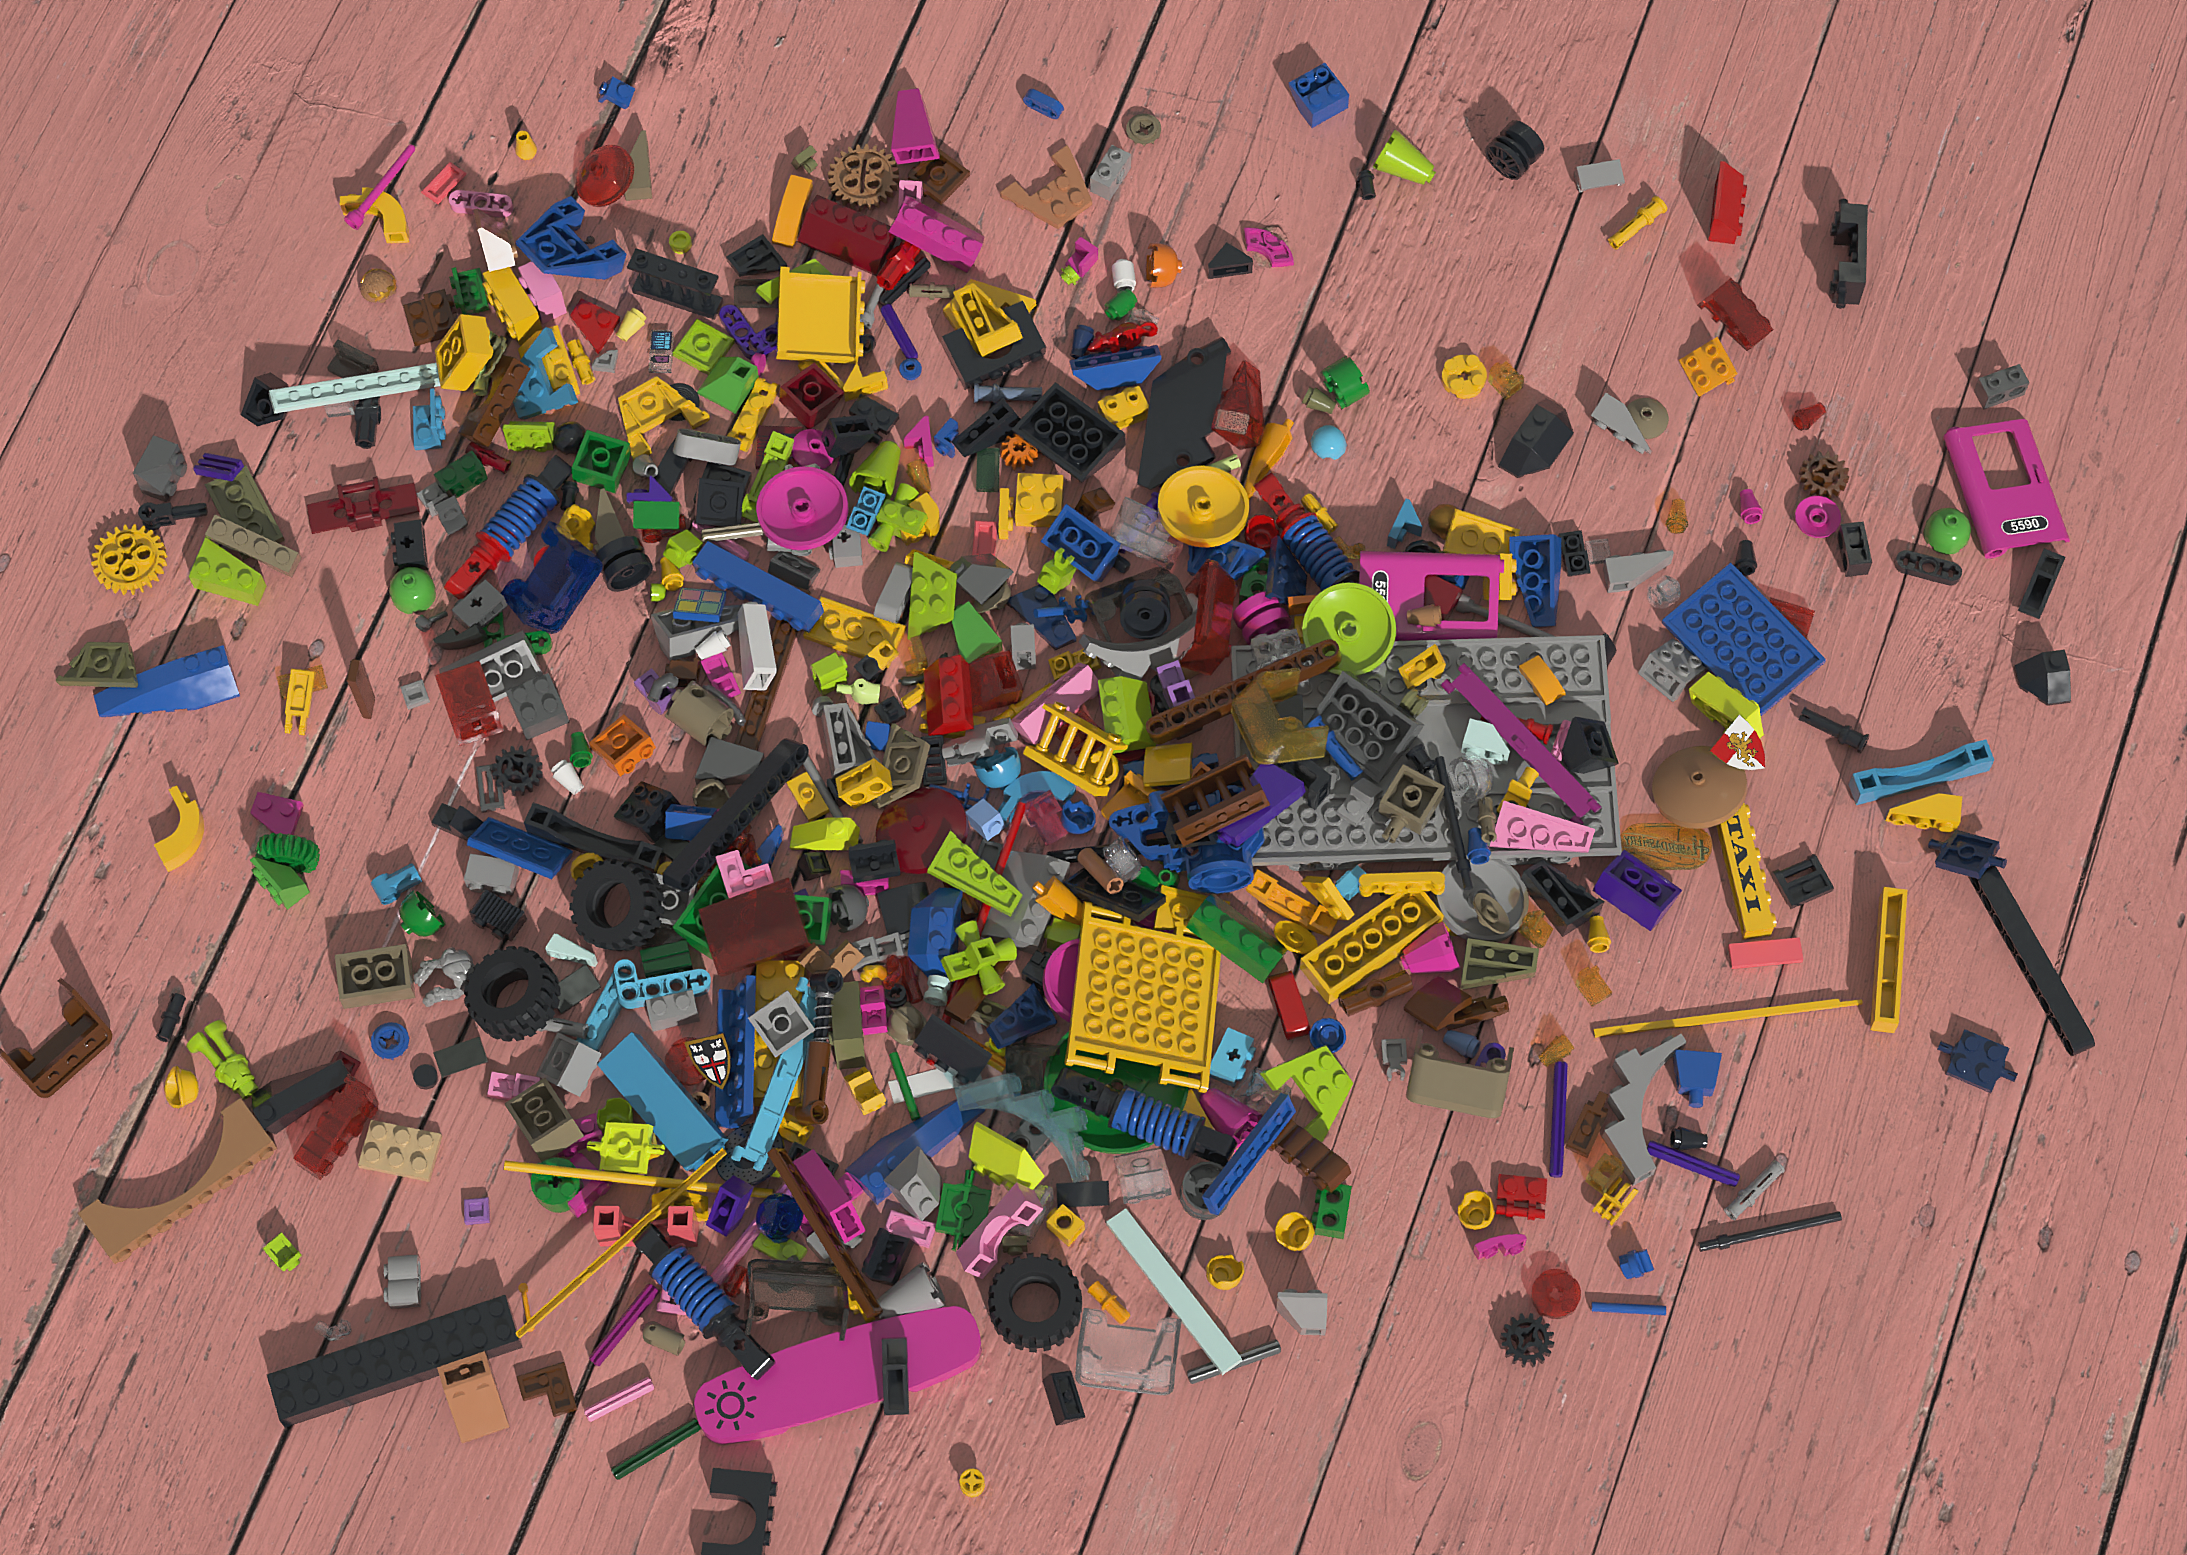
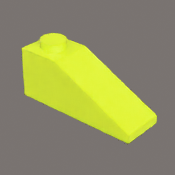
M835 817L793 826L789 848L791 850H848L849 847L858 844L860 828L851 818Z

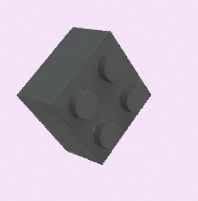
M549 673L506 690L509 703L526 741L570 723Z

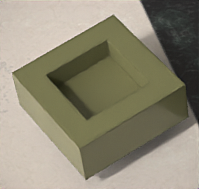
M1027 1235L1003 1236V1253L1017 1256L1023 1254V1252H1028Z

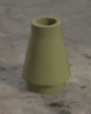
M1309 387L1302 401L1303 404L1307 405L1306 408L1332 414L1337 403L1316 387L1315 389Z

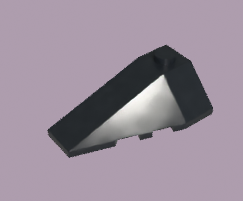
M340 1059L270 1081L252 1094V1110L263 1130L277 1134L354 1079L343 1060Z

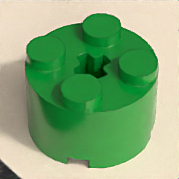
M1347 355L1320 372L1325 380L1323 381L1324 387L1329 393L1334 392L1336 395L1335 401L1341 410L1370 394L1367 383L1362 384V373L1350 357L1347 358Z
M557 1157L549 1158L539 1163L576 1168L570 1160ZM532 1173L531 1188L536 1199L544 1208L555 1213L570 1210L567 1203L584 1188L582 1178ZM557 1182H560V1183H558V1187H557V1188H554V1187H553V1186L556 1185Z

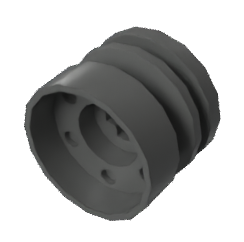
M1200 1162L1192 1166L1185 1174L1179 1196L1184 1211L1191 1217L1199 1220H1212L1226 1210L1230 1200L1218 1215L1210 1214L1202 1198L1203 1189L1207 1190L1224 1168L1220 1164Z

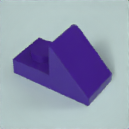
M650 475L649 492L646 489H634V493H627V502L631 506H634V501L676 502L652 475Z

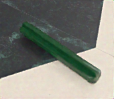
M691 1418L611 1467L612 1474L619 1480L697 1433L701 1429L698 1421L695 1418Z

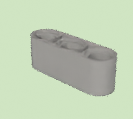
M682 428L677 431L672 452L681 457L735 465L741 441L729 436Z
M899 562L895 563L877 601L874 617L897 624L911 595L912 566Z

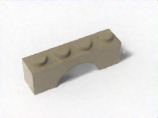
M214 515L205 533V536L212 542L246 554L291 578L302 558L298 552L218 515Z

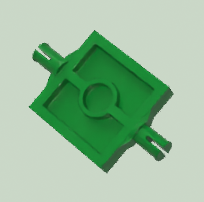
M965 1170L964 1183L956 1185L943 1183L935 1231L950 1234L954 1237L951 1250L955 1252L956 1249L958 1250L963 1245V1239L969 1238L988 1216L992 1190L981 1189L973 1185L976 1173L971 1170V1174L970 1170Z

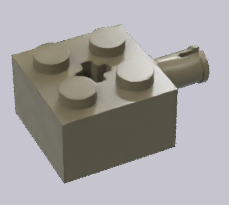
M1403 764L1380 801L1378 813L1391 819L1386 830L1382 833V837L1387 841L1390 836L1389 842L1395 843L1403 827L1420 835L1442 800L1445 786Z

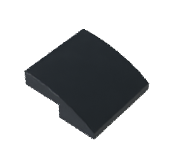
M926 882L908 884L877 893L887 935L897 932L902 935L910 932L911 909L930 895Z

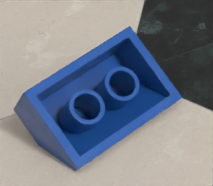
M1068 504L1064 506L1040 541L1055 553L1058 549L1063 548L1065 550L1063 553L1064 559L1066 560L1071 555L1075 557L1071 564L1090 579L1097 582H1102L1115 564L1121 545L1120 542Z

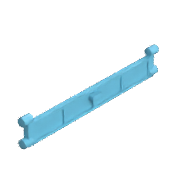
M800 977L796 986V990L803 992L799 1006L813 1027H815L813 1018L816 1017V1012L814 1011V1008L817 1006L816 994L812 991L811 987L807 986L809 980ZM810 1033L780 1054L744 1148L735 1146L731 1156L733 1160L740 1161L741 1157L755 1162L753 1166L755 1170L762 1171L768 1158L767 1152L771 1150L806 1058L807 1042L813 1039V1033Z

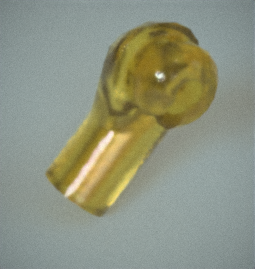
M1340 536L1333 540L1338 544V548L1343 551V555L1350 559H1359L1360 552L1366 550L1362 543L1348 546Z

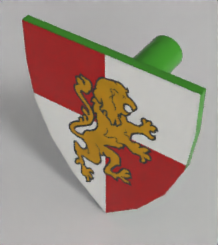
M1738 715L1709 751L1732 767L1745 770L1765 768V753L1762 742L1753 727Z

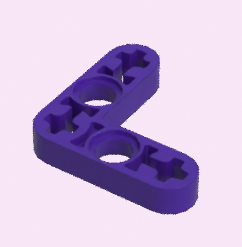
M725 305L721 308L719 316L722 325L729 335L734 338L735 343L747 359L751 360L755 353L766 355L777 349V340L774 342L766 340L769 334L777 335V322L755 333L736 306ZM726 314L733 315L736 323L733 324L732 320L726 317ZM740 328L748 331L742 337L737 336L735 332ZM750 341L751 345L757 348V351L750 350L747 342Z

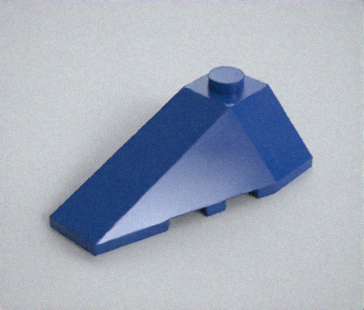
M1554 534L1509 537L1510 554H1512V559H1516L1515 574L1517 583L1521 589L1532 627L1556 626L1561 572V538Z

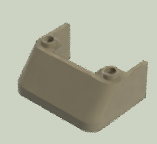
M1419 1029L1406 1091L1407 1099L1417 1104L1493 1119L1500 1117L1503 1110L1514 1048L1509 1047L1507 1061L1502 1058H1494L1487 1062L1485 1068L1438 1058L1439 1052L1433 1045L1421 1043L1424 1030Z

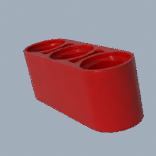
M1292 970L1268 976L1270 990L1287 1041L1309 1035V1022Z

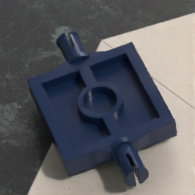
M1955 830L1952 836L1944 842L1930 839L1931 841L1928 844V848L1940 851L1935 860L1936 868L1980 879L1985 870L1991 865L2004 869L2007 864V859L1995 856L2000 849L1999 841Z
M1964 1029L1960 1040L1955 1046L1940 1041L1937 1050L1950 1055V1064L1946 1075L1986 1092H1992L1996 1081L2000 1077L2015 1082L2018 1073L2005 1068V1059L2010 1048Z

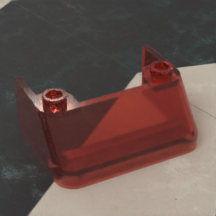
M1207 559L1185 587V592L1199 595L1194 641L1178 660L1181 667L1210 676L1224 658H1228L1231 653L1232 645L1229 644L1233 602L1238 591L1235 580L1214 560Z

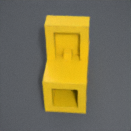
M926 492L908 504L910 508L926 513L928 519L918 536L901 530V538L906 546L919 542L925 534L932 540L939 532V509L935 501Z
M865 1066L843 1077L853 1099L864 1116L885 1105L886 1099L883 1093L877 1088L870 1071Z

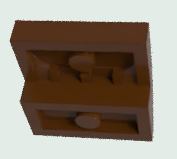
M1437 976L1410 998L1404 1006V1011L1435 1031H1438L1454 1022V1014L1472 1004V996Z

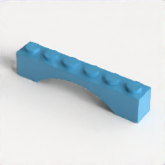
M1987 739L1963 745L1942 756L1921 763L1897 768H1873L1853 773L1848 785L1855 804L1860 805L1987 772L1994 762V757Z

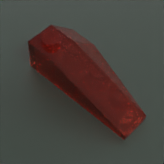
M1244 360L1232 379V386L1225 391L1223 402L1217 405L1211 430L1239 450L1260 446L1264 430L1260 370Z

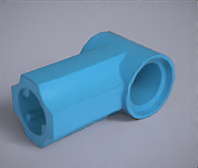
M411 863L392 874L385 873L377 876L372 880L371 886L381 904L387 905L396 901L400 897V893L421 883L422 880L415 866Z

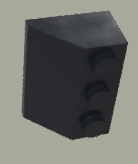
M934 1014L931 1015L912 1045L915 1049L914 1052L923 1059L929 1058L935 1062L934 1066L943 1073L948 1071L955 1076L954 1080L965 1087L966 1085L972 1087L992 1057L991 1053Z

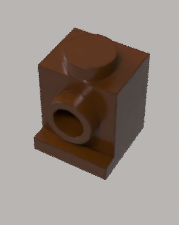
M682 658L670 660V664H666L665 674L672 673L673 676L678 678L679 681L676 687H687L691 681L699 684L701 670L699 658H694L693 662Z

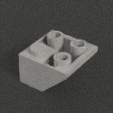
M1284 1289L1282 1292H1278L1276 1310L1300 1335L1325 1336L1328 1293H1322L1321 1290H1308L1307 1293H1297L1295 1289Z

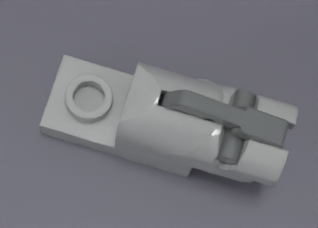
M1010 717L975 725L974 729L966 730L964 737L952 739L944 743L942 755L944 759L946 758L949 767L963 765L976 759L993 756L996 745L1017 741L1018 733Z

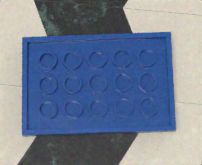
M1729 563L1662 619V624L1693 656H1697L1702 661V665L1715 677H1721L1732 689H1738L1749 701H1755L1760 707V716L1764 715L1826 662V659L1732 563Z

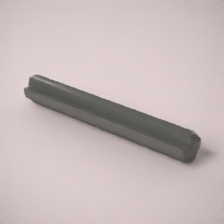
M1275 1339L1238 1352L1242 1362L1231 1370L1279 1354L1281 1352L1280 1343ZM1212 1362L1187 1371V1377L1191 1384L1221 1374Z

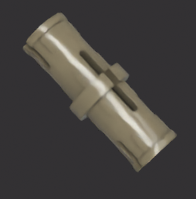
M930 282V284L910 283L909 295L910 298L922 297L929 298L930 300L935 298L953 299L955 297L953 293L955 285H936L935 282ZM922 290L942 291V292H926V291H922Z
M1484 797L1485 805H1483L1482 798L1477 801L1479 806L1478 823L1481 826L1482 840L1490 843L1489 835H1491L1492 842L1497 839L1495 830L1497 819L1493 813V800L1490 797Z

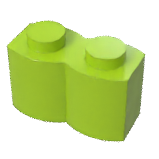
M836 652L810 665L814 684L821 696L836 690L837 684H847L846 678L849 677L846 670L848 667L844 657L842 655L838 656Z

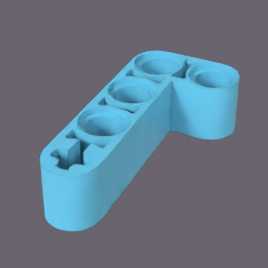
M622 959L614 966V981L618 1001L625 1009L647 1006L646 1000L689 990H693L694 996L699 997L706 995L710 990L711 977L703 969L638 980L636 968L630 960ZM622 969H627L631 974L627 977H622L618 972ZM701 979L703 985L699 986L696 980ZM687 981H689L690 989H687ZM679 983L683 988L679 991H674L670 988V985ZM650 987H655L659 990V993L650 995L646 990ZM631 991L635 994V997L627 1000L623 997V994Z

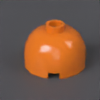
M1150 243L1148 249H1152V253L1146 257V280H1151V283L1147 285L1150 288L1169 286L1176 279L1177 273H1181L1182 261L1178 260L1175 250L1170 246Z

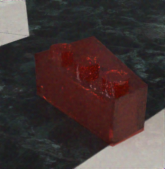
M1732 278L1697 304L1701 310L1705 307L1714 315L1712 320L1715 323L1722 322L1729 329L1727 334L1746 351L1754 347L1773 331L1769 320L1760 314L1756 309V304L1746 297L1742 292L1741 286L1736 281H1733Z

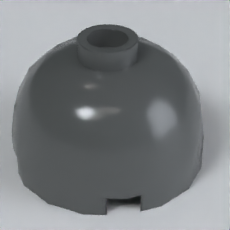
M841 884L830 887L826 891V894L829 893V898L832 900L830 921L833 925L838 923L841 928L838 930L839 932L846 933L852 931L866 920L869 900L857 887Z

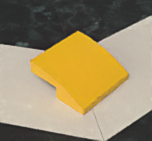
M1183 743L1146 747L1143 773L1144 787L1183 784L1190 781L1193 773L1191 763L1194 752L1193 744Z

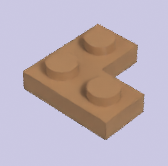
M846 939L831 955H828L813 942L797 960L811 973L816 970L836 969L844 978L865 956Z

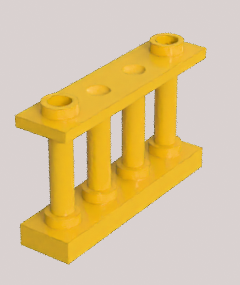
M1055 701L1053 704H1043L1042 708L1052 714L1040 743L1026 746L1023 755L1093 796H1107L1110 787L1103 783L1102 777L1113 751L1126 750L1128 745L1123 743L1118 735L1106 733L1066 710L1067 706ZM1059 719H1062L1069 723V727L1058 753L1053 754L1049 752L1048 746ZM1079 729L1088 735L1076 764L1071 765L1067 762L1066 756ZM1095 740H1098L1106 746L1094 775L1090 776L1085 773L1084 767Z

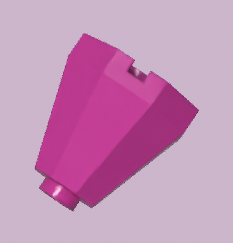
M1443 922L1433 925L1403 949L1404 956L1400 957L1404 969H1410L1411 973L1452 972L1461 968L1452 940Z

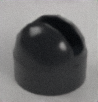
M864 334L859 337V343H863V353H869L875 348L876 339L874 336ZM868 340H869V341H870V344H869V346H868V348H867V347H865V346H866V344H867V342H868Z

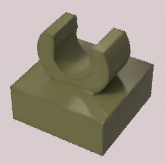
M810 145L795 156L791 164L796 170L803 166L810 174L818 166L813 159L817 151Z

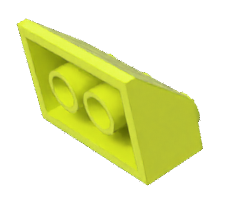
M975 1123L969 1151V1158L974 1164L973 1169L982 1177L987 1175L996 1185H1004L1008 1191L1016 1182L1033 1190L1045 1176L1025 1148L981 1123Z

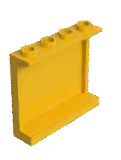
M780 267L776 359L856 364L859 356H863V343H859V335L863 336L864 322H860V314L864 315L865 302L860 300L861 293L864 294L865 280H861V272H858L857 277L789 273L790 267Z

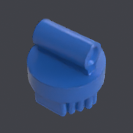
M1642 1249L1638 1252L1632 1250L1627 1252V1254L1619 1256L1622 1273L1627 1279L1639 1278L1644 1276V1273L1654 1270L1647 1249Z

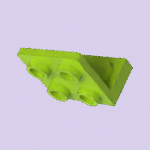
M510 421L509 425H503L508 449L517 452L524 450H535L537 452L554 451L553 436L556 430L555 422Z

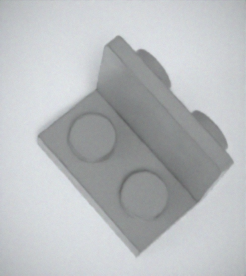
M1672 638L1649 654L1638 674L1670 701L1674 702L1678 699L1687 683L1703 673L1706 668L1697 656H1693L1684 648L1683 644Z

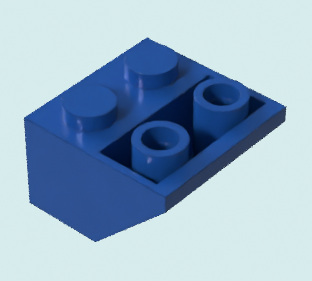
M1326 63L1288 83L1300 114L1311 128L1348 108L1349 93Z

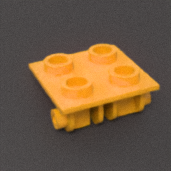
M1718 337L1679 359L1698 397L1723 382H1726L1727 385L1733 383L1735 375L1738 374Z

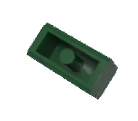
M686 939L640 950L646 978L693 970Z

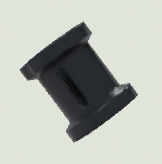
M1419 744L1406 754V758L1414 763L1418 769L1417 772L1424 775L1436 766V762L1427 755L1424 750L1425 746Z

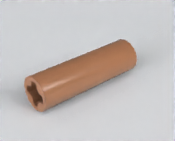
M1085 848L1081 850L1078 855V862L1108 893H1118L1123 887V880L1093 849Z

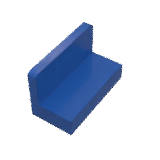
M671 804L666 810L665 837L691 841L717 813V808Z

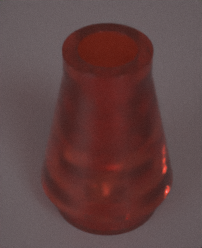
M1818 402L1796 410L1792 416L1794 426L1800 431L1808 430L1826 413L1825 406Z

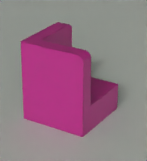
M1080 236L1075 242V252L1067 260L1065 266L1070 265L1080 277H1083L1098 260V248Z

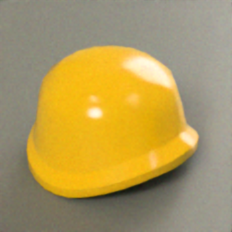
M174 1066L171 1069L164 1085L166 1099L173 1108H182L196 1100L199 1093L196 1076L190 1070L180 1069L178 1066Z

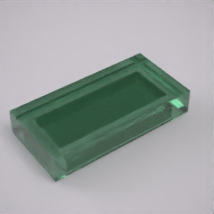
M986 448L977 452L976 492H999L1000 448Z

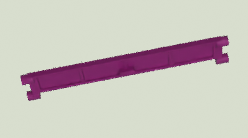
M1463 663L1458 668L1461 674L1452 683L1446 679L1441 684V687L1448 694L1456 688L1490 724L1494 725L1497 732L1531 768L1539 773V776L1576 814L1569 821L1584 825L1581 818L1590 810L1594 813L1598 812L1602 806L1479 677Z

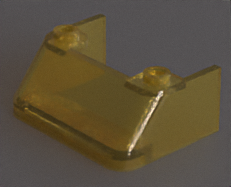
M1299 668L1262 672L1232 700L1231 713L1252 758L1257 763L1265 765L1322 758L1325 755L1329 731L1328 725L1304 728L1303 723L1295 717L1280 718L1273 703L1284 701L1297 695L1300 677Z

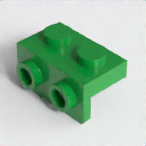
M456 267L452 268L453 276L449 278L452 290L456 289L457 295L453 296L456 309L461 308L462 314L465 315L489 310L486 292L482 286L484 282L480 268L459 273Z

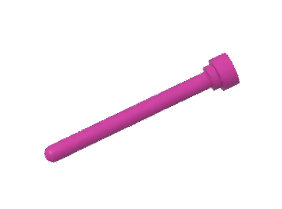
M410 144L405 148L358 209L349 211L345 216L344 221L351 228L358 230L364 223V214L415 152L414 145Z

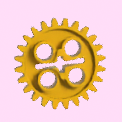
M125 524L123 531L115 527V534L107 531V539L100 537L102 546H94L98 553H92V557L95 560L91 562L94 568L93 572L98 577L99 583H104L107 590L111 588L115 594L120 589L123 595L127 593V590H130L132 595H135L137 588L143 593V586L147 585L152 588L151 581L159 582L157 574H164L162 567L167 566L164 559L167 557V554L164 551L166 548L163 542H161L158 535L155 536L153 530L147 532L145 526L138 530L136 524L131 529H128ZM132 543L131 546L124 547L126 544ZM150 555L147 559H142L143 556ZM117 560L116 563L109 564L111 561ZM135 572L132 576H127L128 573Z

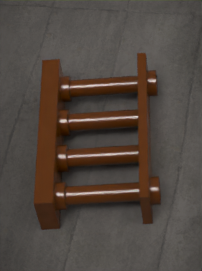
M1246 754L1160 795L1168 812L1175 811L1180 822L1174 824L1173 827L1183 847L1270 805L1260 783L1253 786L1248 776L1255 771ZM1240 780L1245 791L1231 796L1227 785ZM1218 790L1223 801L1210 807L1205 796ZM1197 800L1201 812L1188 818L1184 806Z

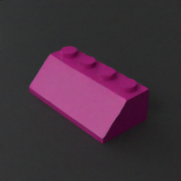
M907 195L888 231L966 273L974 264L985 237Z

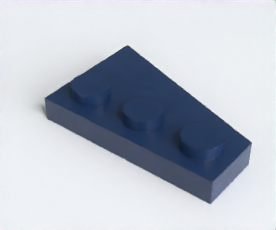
M1033 983L988 1026L986 1031L997 1049H1001L1053 1028L1058 1022Z

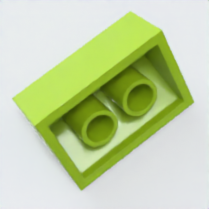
M1123 676L1098 680L1105 732L1121 737V741L1128 745L1126 750H1114L1113 754L1156 746L1146 730V722L1152 717L1147 682Z

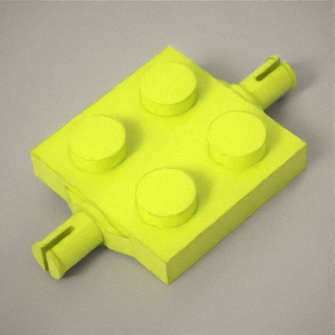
M606 1122L605 1133L601 1142L588 1141L587 1145L590 1146H587V1150L600 1151V1171L603 1169L609 1172L647 1174L650 1155H663L665 1151L662 1150H665V1146L663 1144H652L653 1126L650 1124Z

